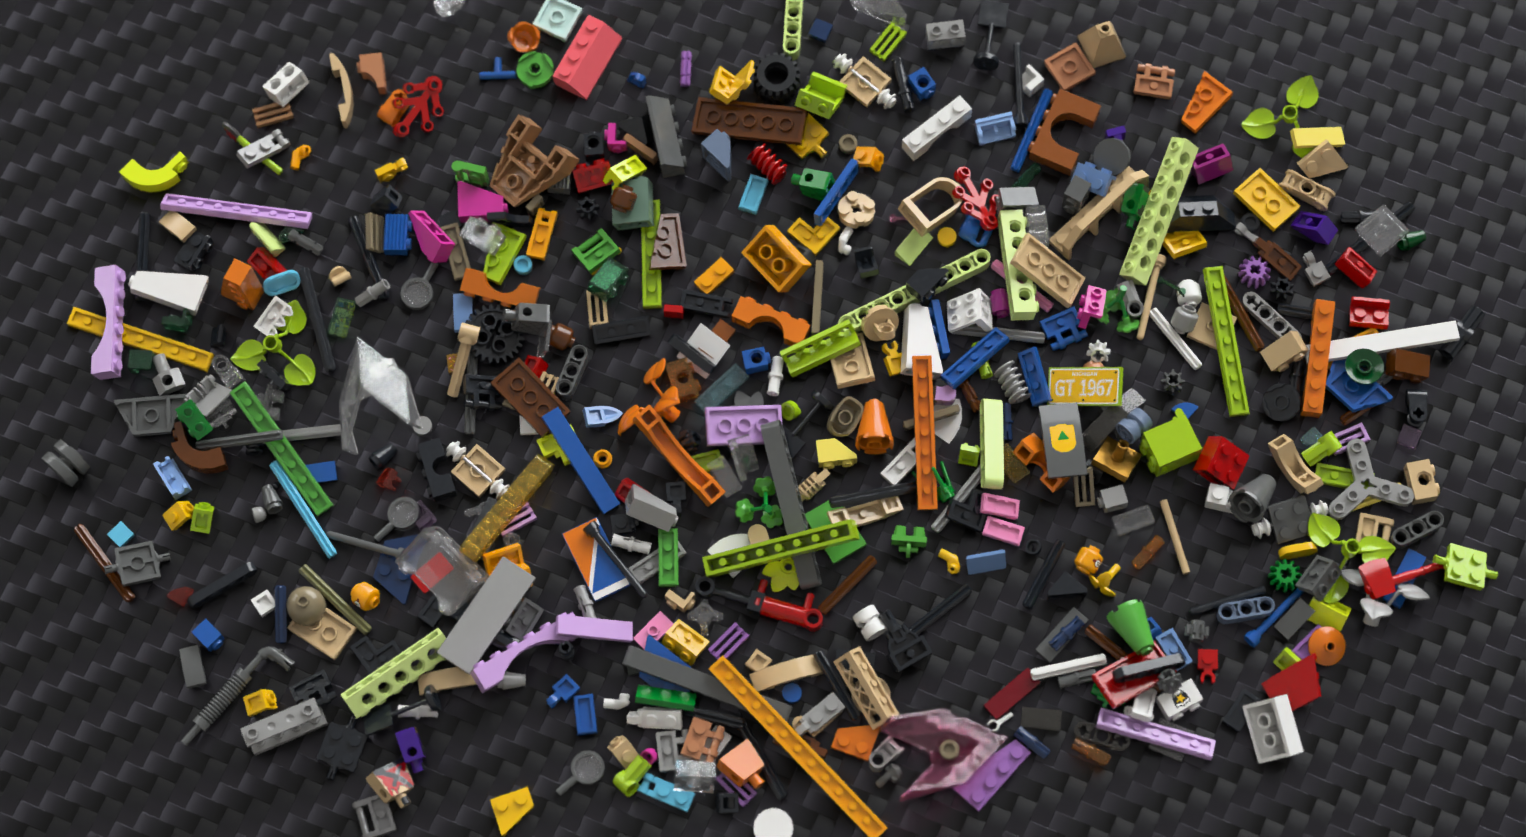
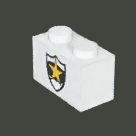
M1192 679L1181 684L1182 687H1179L1177 692L1172 694L1163 693L1156 698L1155 702L1167 721L1170 719L1176 721L1184 716L1183 712L1187 710L1192 712L1201 706L1200 703L1203 698Z

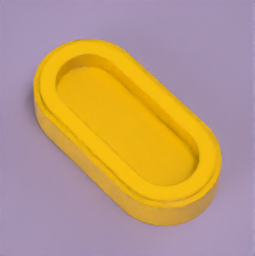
M1305 542L1282 547L1279 549L1278 554L1281 560H1288L1312 555L1318 549L1314 542Z

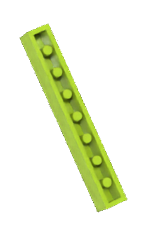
M848 519L705 556L702 559L706 576L716 577L860 540L856 521Z

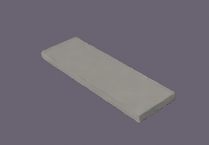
M503 556L445 639L437 654L470 675L474 669L473 666L482 658L536 577Z

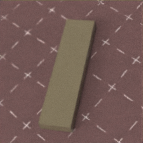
M816 260L812 336L820 333L824 264L821 260Z

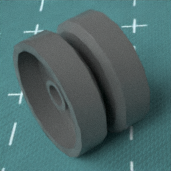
M59 439L53 448L60 457L58 458L52 452H47L41 459L62 480L73 487L79 479L72 469L74 468L80 474H85L91 467L73 447Z

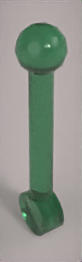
M1158 276L1157 281L1179 291L1181 295L1186 293L1185 288H1179Z

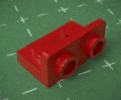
M604 158L594 160V164L586 166V163L575 166L576 169H573L572 172L578 193L610 185L613 180L608 184L603 182L604 177L611 168L608 160L605 161Z
M1352 297L1349 307V326L1387 330L1390 300Z

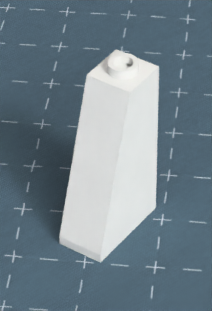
M137 271L135 276H131L128 286H130L132 294L196 316L208 286L209 278L205 275Z
M918 303L909 304L904 310L900 374L912 376V356L931 355L932 380H937L943 373L928 307Z

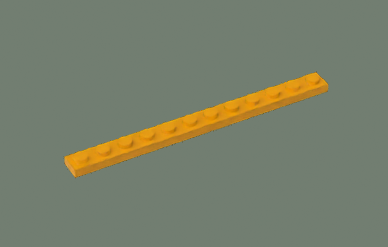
M723 655L708 669L868 837H879L887 829V826Z

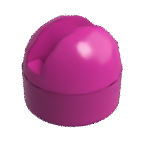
M647 748L641 752L640 756L650 764H653L658 758V753L653 748Z

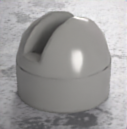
M251 508L255 523L261 522L266 518V510L264 508Z

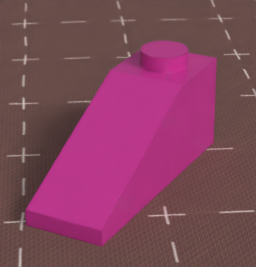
M410 211L409 216L422 252L433 263L447 262L455 243L425 211Z

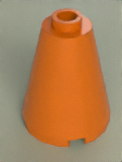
M870 399L865 403L855 440L857 450L860 451L861 448L865 450L866 454L886 453V449H892L894 446L884 404L878 399Z

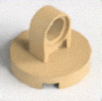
M877 305L869 309V314L865 318L863 317L861 321V328L865 336L873 341L893 339L899 324L897 313L887 305Z

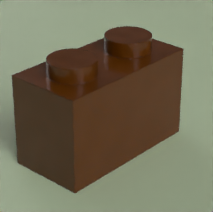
M1398 348L1387 353L1386 375L1393 376V379L1396 380L1407 379L1415 384L1429 378L1430 355Z

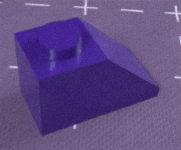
M1300 211L1290 225L1293 229L1314 242L1329 245L1338 231L1328 216Z

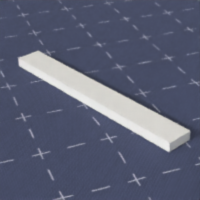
M1456 320L1333 340L1330 344L1328 362L1347 359L1351 352L1362 348L1373 350L1379 354L1390 352L1396 348L1404 350L1459 341L1460 336ZM1309 351L1304 354V355H1305V359H1306V364H1307V365H1308Z

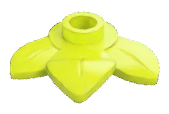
M791 557L780 562L768 563L762 571L763 575L772 578L771 588L773 592H780L787 586L792 590H796L799 586L794 561ZM787 564H790L792 566V569L786 570L785 566Z

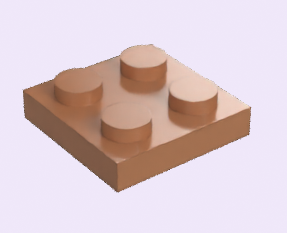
M1076 42L1044 60V64L1060 88L1065 91L1096 74V71Z

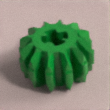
M1283 559L1281 564L1277 560L1275 566L1270 567L1271 573L1268 574V578L1273 579L1270 585L1277 584L1276 591L1280 587H1283L1284 593L1287 592L1288 588L1291 591L1295 589V584L1299 581L1298 579L1302 574L1298 573L1299 566L1293 567L1294 561L1287 564V560ZM1287 573L1288 576L1285 579L1282 578V575Z

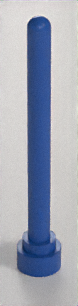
M1297 588L1256 630L1248 631L1244 635L1245 641L1255 648L1261 642V635L1304 591Z

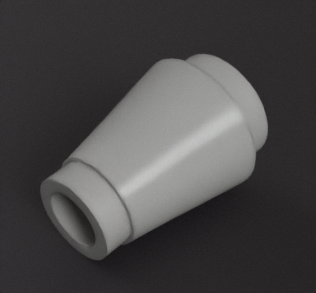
M505 671L503 679L497 685V688L506 690L525 686V674Z

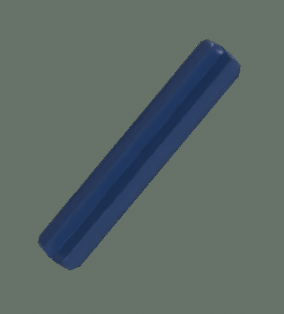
M277 585L274 588L275 641L277 643H285L287 641L286 586Z

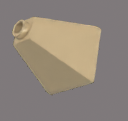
M1110 21L1095 25L1078 35L1084 54L1093 68L1126 58L1114 26Z

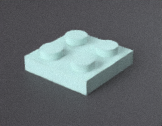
M546 0L534 20L533 26L566 42L583 10L581 7L565 0Z

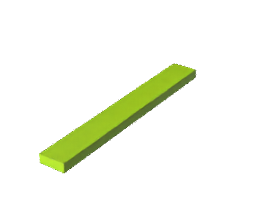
M1223 266L1206 267L1203 269L1229 417L1248 415L1250 412Z

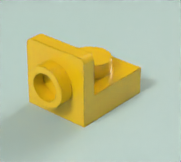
M261 689L243 697L248 716H254L268 709H277L276 696L272 690Z

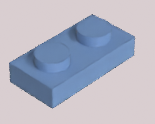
M1173 628L1155 637L1156 642L1166 656L1177 653L1183 654L1186 664L1176 669V671L1193 662Z

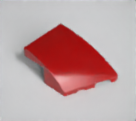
M1316 653L1305 657L1261 683L1268 697L1274 698L1287 694L1292 712L1321 697L1319 672H1316Z

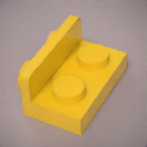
M678 619L665 633L661 643L668 650L679 656L682 661L692 666L710 641Z

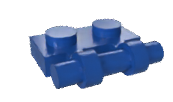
M1074 306L1039 322L1047 340L1053 337L1056 339V342L1050 344L1052 351L1062 350L1066 348V345L1073 342L1078 343L1082 341V338L1088 336L1085 329L1078 332L1076 328L1079 326L1080 319H1076L1077 311ZM1070 330L1072 335L1063 338L1061 334Z

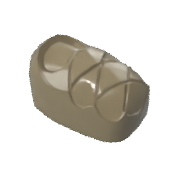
M847 396L843 398L828 418L827 430L835 437L850 435L862 417L863 405L853 397Z

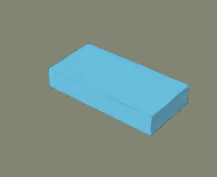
M753 174L750 175L738 206L739 210L754 215L757 214L769 182L768 179Z

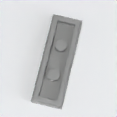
M678 541L679 560L687 553ZM658 549L628 568L640 584L659 573Z

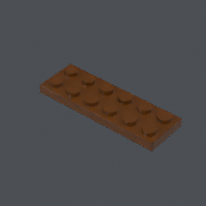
M698 97L692 134L710 136L718 129L721 133L724 131L730 138L802 146L808 111L798 107L731 101L726 105L719 99Z

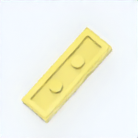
M1341 127L1293 128L1290 131L1294 149L1316 148L1326 139L1333 147L1345 145Z

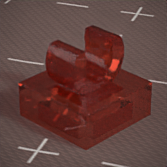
M386 467L376 484L381 488L395 491L396 488L392 486V481L401 482L402 480L396 476L398 473L396 470Z

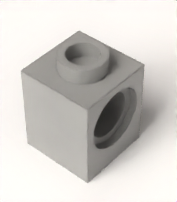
M1123 484L1100 490L1097 502L1099 508H1103L1104 513L1127 508L1128 500Z

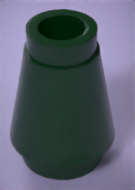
M1423 230L1400 233L1396 238V242L1400 250L1408 251L1426 241V234Z

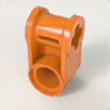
M401 89L395 90L377 113L378 118L392 127L400 121L403 114L409 108V106H404L403 108L395 109L392 106L395 96L396 98H408L407 94ZM400 100L398 102L396 101L397 106L401 105Z

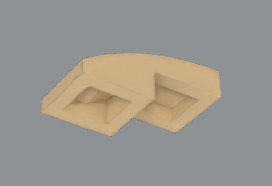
M169 211L159 221L165 229L174 234L183 243L197 230L194 225L175 211Z

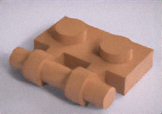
M1146 63V65L1138 64L1137 71L1144 72V75L1137 74L1134 94L1171 100L1174 80L1167 79V76L1174 77L1175 69H1168V66H1151L1152 64ZM1150 73L1161 75V78L1150 76Z
M693 717L680 755L699 761L701 754L707 756L705 763L712 765L714 758L718 756L719 744L723 742L725 727L718 725L716 732L710 731L712 723ZM707 738L712 739L710 748L704 747Z

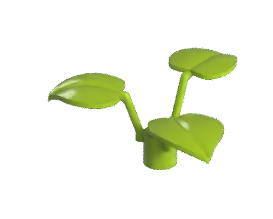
M1308 75L1300 78L1289 87L1286 95L1287 101L1294 105L1285 106L1282 115H1279L1276 120H1274V115L1270 110L1259 108L1250 113L1242 122L1243 129L1255 138L1267 139L1275 134L1276 128L1274 124H1277L1281 119L1289 124L1294 123L1296 128H1300L1297 121V108L1300 106L1303 109H1308L1318 101V90L1313 77ZM1293 146L1295 154L1300 158L1305 157L1309 152H1311L1314 149H1294Z
M293 300L288 303L292 307L293 315L284 317L286 326L277 327L278 330L285 332L275 334L274 336H266L263 340V345L253 339L245 341L230 358L235 365L244 370L256 371L260 369L257 364L261 359L266 361L264 354L267 353V350L272 353L279 352L291 362L284 369V376L288 382L296 386L311 385L314 382L316 375L315 366L307 355L298 354L293 360L281 350L282 342L279 338L287 335L288 332L292 334L300 333L307 323L304 310L297 300Z
M1314 512L1310 515L1308 533L1314 544L1319 547H1326L1330 542L1342 545L1341 552L1345 557L1339 566L1341 570L1347 560L1354 557L1357 553L1362 554V561L1366 563L1379 558L1388 560L1396 549L1390 542L1376 536H1366L1360 542L1356 539L1335 541L1334 539H1337L1340 535L1339 523L1330 516ZM1339 576L1323 598V601L1331 604L1342 599L1348 591L1349 583L1342 576Z

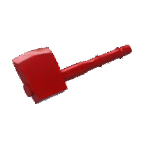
M1379 558L1366 562L1358 568L1365 585V592L1373 600L1396 592L1395 585L1439 569H1444V566L1432 563L1392 576L1387 560Z

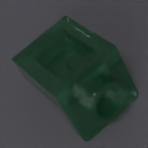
M184 308L182 319L177 315L163 316L162 325L168 330L187 332L188 327L192 325L193 316L188 309Z

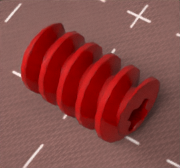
M763 144L755 148L747 159L751 160V163L756 165V168L761 170L763 175H767L766 178L772 180L773 185H776L787 174L785 171L787 164L780 166L782 159L775 161L777 155L773 154L770 156L772 150L768 149L765 151L767 145Z

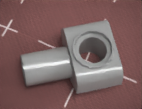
M164 353L152 358L158 375L152 380L159 396L169 395L186 386L179 368L171 369ZM168 378H173L172 383L166 386L165 381Z

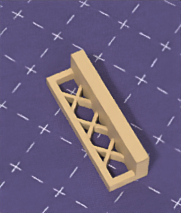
M861 647L847 652L834 661L872 730L899 715ZM847 659L850 665L849 670H846L842 664V661ZM853 677L858 678L860 682L859 687L854 685ZM863 694L869 697V705L864 702ZM873 711L877 712L881 718L877 723L873 718Z

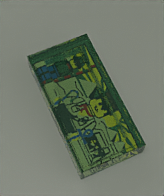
M337 298L328 327V334L342 338L347 337L356 308V301Z

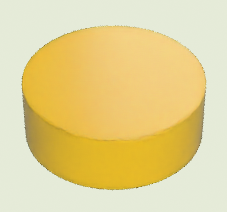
M950 227L942 228L937 236L939 244L943 247L954 245L956 242V232Z

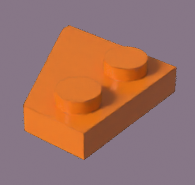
M870 725L838 728L831 748L868 762L881 726L872 730Z

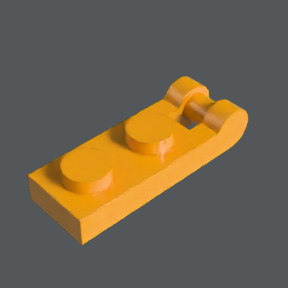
M539 207L526 256L545 261L558 211L552 210L549 212ZM543 218L549 219L548 222H544L542 220Z

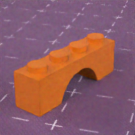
M466 268L460 290L464 291L463 295L475 297V295L483 296L482 300L492 303L493 300L501 301L500 305L511 308L512 305L517 306L518 303L536 304L540 287L521 283L512 292H498L488 283L486 272Z
M741 296L732 314V322L748 329L759 322L776 324L783 332L784 344L789 346L807 339L811 331V327L806 320L801 318L797 320L785 311L778 312L768 304L761 305L756 303V300L751 297L744 298Z

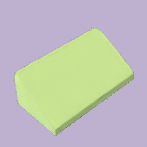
M255 222L249 224L254 235L274 257H277L286 249L264 223Z
M913 229L896 249L895 256L911 266L933 237L929 233L921 237Z

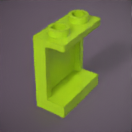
M813 72L806 88L799 90L795 106L830 119L842 103L848 85Z

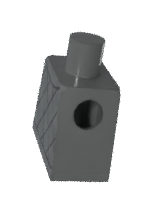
M518 303L514 310L504 309L503 320L512 321L511 328L515 331L540 335L549 324L550 305Z

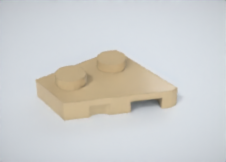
M1327 139L1297 162L1309 179L1348 168V165Z

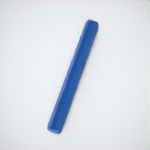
M1044 89L1010 167L1012 171L1020 172L1028 153L1029 145L1035 137L1037 128L1053 95V91L1049 89Z

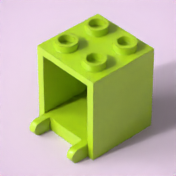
M1180 408L1175 410L1176 416L1171 421L1143 432L1140 440V452L1143 456L1146 455L1149 461L1147 462L1148 468L1151 473H1155L1156 477L1198 460L1202 451V447L1186 415Z

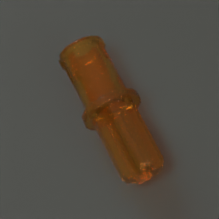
M1155 535L1132 560V565L1138 570L1141 569L1150 558H1154V554L1165 544L1164 540L1160 536Z
M1076 738L1074 742L1081 745V747L1075 744L1071 747V749L1087 756V759L1091 758L1103 765H1107L1111 758L1110 754L1096 748L1094 744L1090 745L1079 738Z

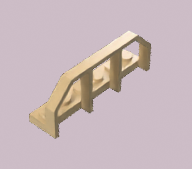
M1128 166L1127 169L1117 176L1116 181H1111L1105 197L1097 194L1079 213L1049 239V243L1070 261L1072 259V248L1075 243L1088 230L1096 236L1098 234L1099 220L1112 208L1120 214L1125 192L1134 183L1144 184L1148 187L1149 175L1143 170L1135 172Z

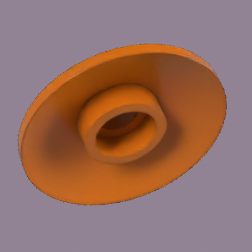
M1320 627L1309 638V654L1316 653L1317 659L1315 662L1320 665H1334L1341 660L1345 653V639L1341 632L1333 627ZM1329 643L1332 644V648L1330 650L1327 647Z

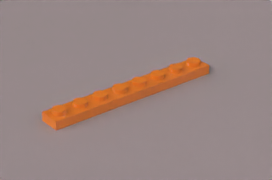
M912 356L918 510H937V479L932 471V467L936 468L932 356Z

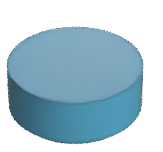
M521 255L514 260L513 266L519 275H527L532 271L533 264L528 256Z

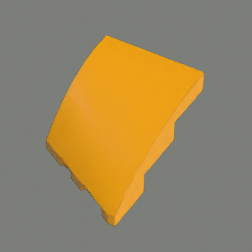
M519 543L482 554L488 578L503 556L531 574L530 567L524 563Z

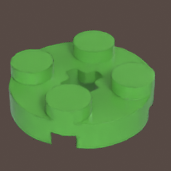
M531 51L525 53L519 59L516 69L517 76L521 83L528 88L543 87L553 78L554 67L552 60L547 54ZM532 67H540L539 72L532 73Z

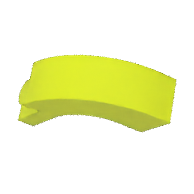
M179 152L161 169L147 170L132 159L119 172L123 179L131 186L142 191L159 192L169 189L181 180L177 174L183 172L189 162Z

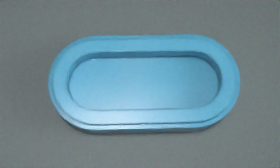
M287 270L270 276L263 282L264 291L269 296H277L294 290L300 285V276L294 270Z

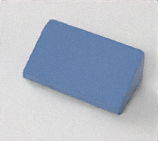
M1005 550L967 556L966 566L968 574L1005 569Z

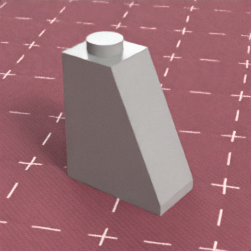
M635 484L632 485L625 499L626 515L669 532L671 526L674 527L678 520L676 508Z

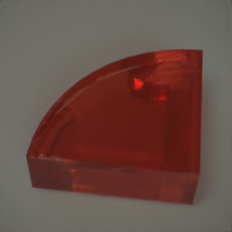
M189 587L171 590L167 594V598L184 607L187 603V598L193 594L194 590Z

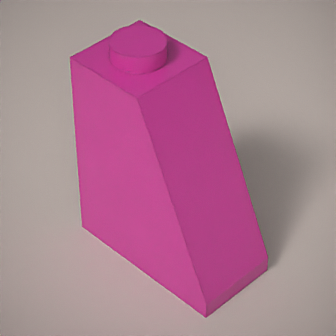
M457 181L458 217L460 223L489 222L487 212H509L508 203L504 202L503 196L462 181Z

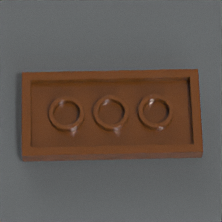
M520 358L516 359L490 382L499 394L542 438L550 432L541 418L543 415L559 407L565 418L571 413Z

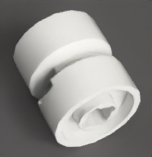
M874 605L865 607L852 617L857 627L862 628L861 633L866 641H871L887 631V627L882 619L878 618L879 612Z

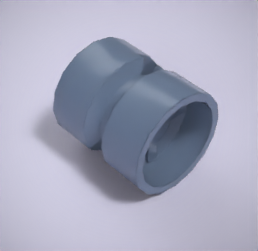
M1135 408L1127 415V419L1123 418L1116 425V430L1123 440L1133 444L1153 424L1145 411Z

